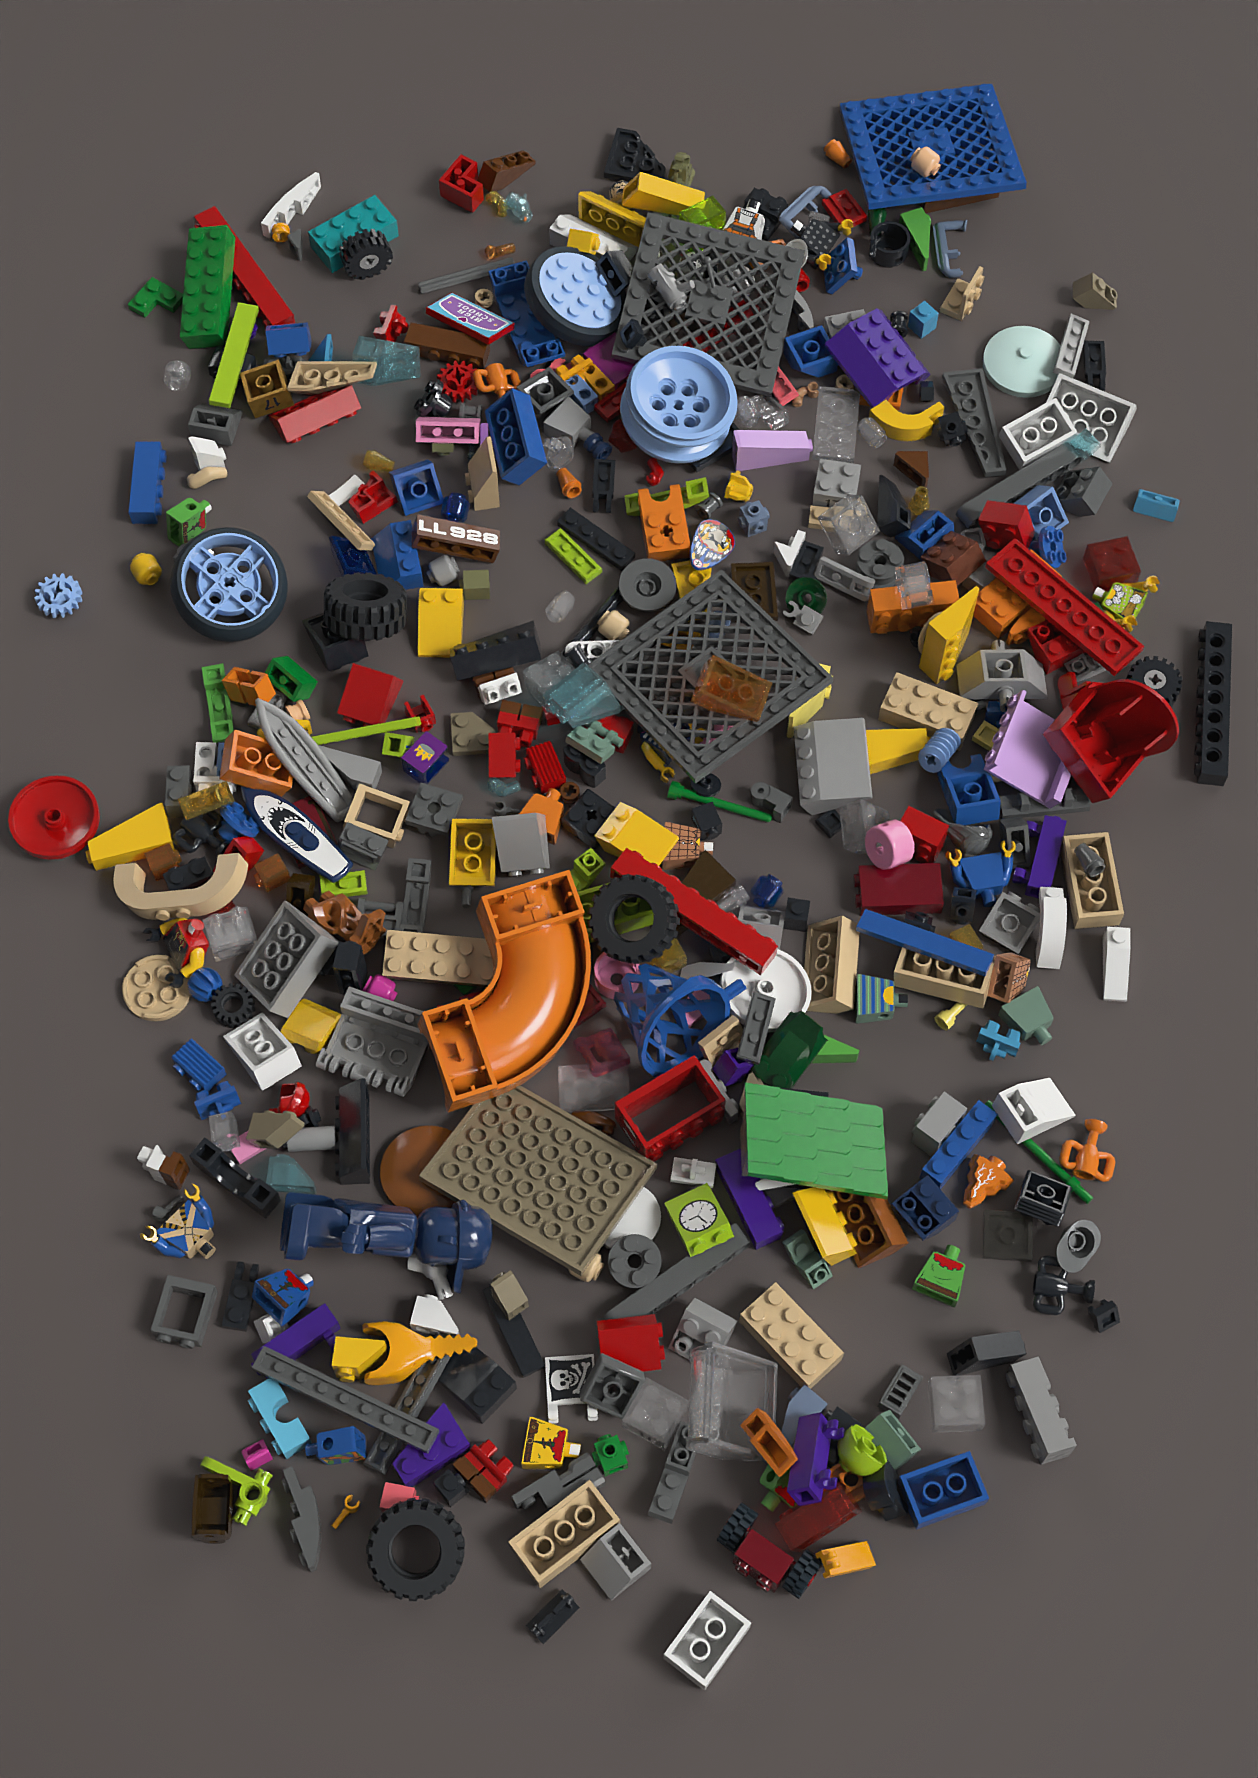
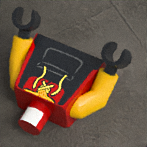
M175 918L161 924L158 929L148 927L143 931L145 934L152 933L151 938L146 940L151 942H158L161 935H164L165 945L179 971V974L171 972L165 976L166 981L172 982L169 986L173 988H180L183 985V978L190 977L204 965V957L209 942L203 932L204 923L199 919Z

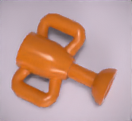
M500 363L490 364L485 369H477L473 373V378L479 391H493L499 398L511 388L517 390L516 387L521 385L518 373L513 369L504 370L503 365ZM507 375H510L513 385L508 384ZM482 376L486 377L488 386L484 385Z
M1086 1119L1084 1125L1089 1132L1087 1144L1083 1146L1074 1140H1066L1061 1148L1060 1164L1066 1169L1073 1170L1072 1174L1080 1179L1094 1180L1096 1178L1102 1182L1109 1181L1113 1176L1115 1158L1110 1153L1098 1151L1096 1147L1098 1135L1104 1133L1108 1125L1097 1119ZM1073 1147L1078 1151L1075 1162H1068L1071 1148ZM1099 1159H1106L1103 1174L1098 1171Z

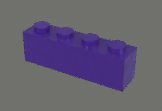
M741 1149L715 1159L716 1171L755 1250L782 1238V1230H784L782 1220L779 1216L775 1217L772 1211L774 1206L768 1195L765 1196L763 1191L758 1190L755 1183L761 1179L742 1176Z

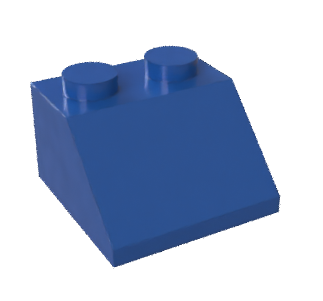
M427 459L389 472L395 494L405 516L445 503L434 465L430 460Z

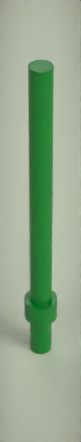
M988 1100L985 1105L995 1111L992 1107L993 1102ZM997 1115L996 1119H997L1004 1127H1006V1126L1004 1125V1123L1002 1122V1120L1000 1119V1117ZM1031 1138L1021 1142L1061 1181L1072 1187L1071 1193L1074 1192L1086 1204L1092 1201L1093 1197L1080 1185L1081 1182L1075 1176L1071 1177Z

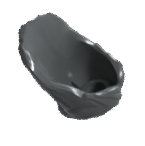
M940 808L934 810L933 815L935 819L949 825L947 835L952 843L960 849L962 858L977 856V854L986 850L992 838L990 825L981 823L969 825L956 824L953 821L950 810Z

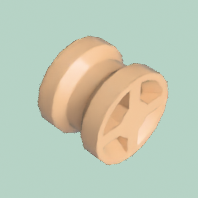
M301 699L293 706H285L287 714L293 719H310L309 712Z

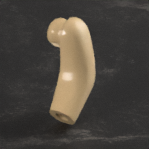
M205 467L196 474L188 475V486L192 489H197L212 480L226 478L227 470L225 467Z

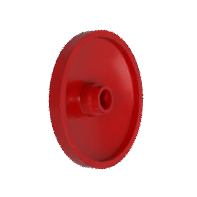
M58 775L43 777L25 786L13 800L8 815L10 832L18 846L34 857L48 860L69 857L82 850L96 834L100 821L99 806L92 791L79 780Z

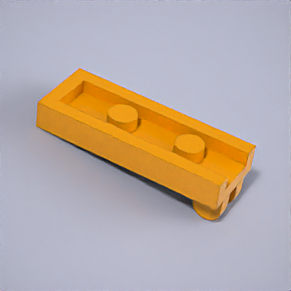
M867 1541L825 1549L815 1554L817 1559L821 1558L826 1571L823 1573L824 1579L876 1566Z

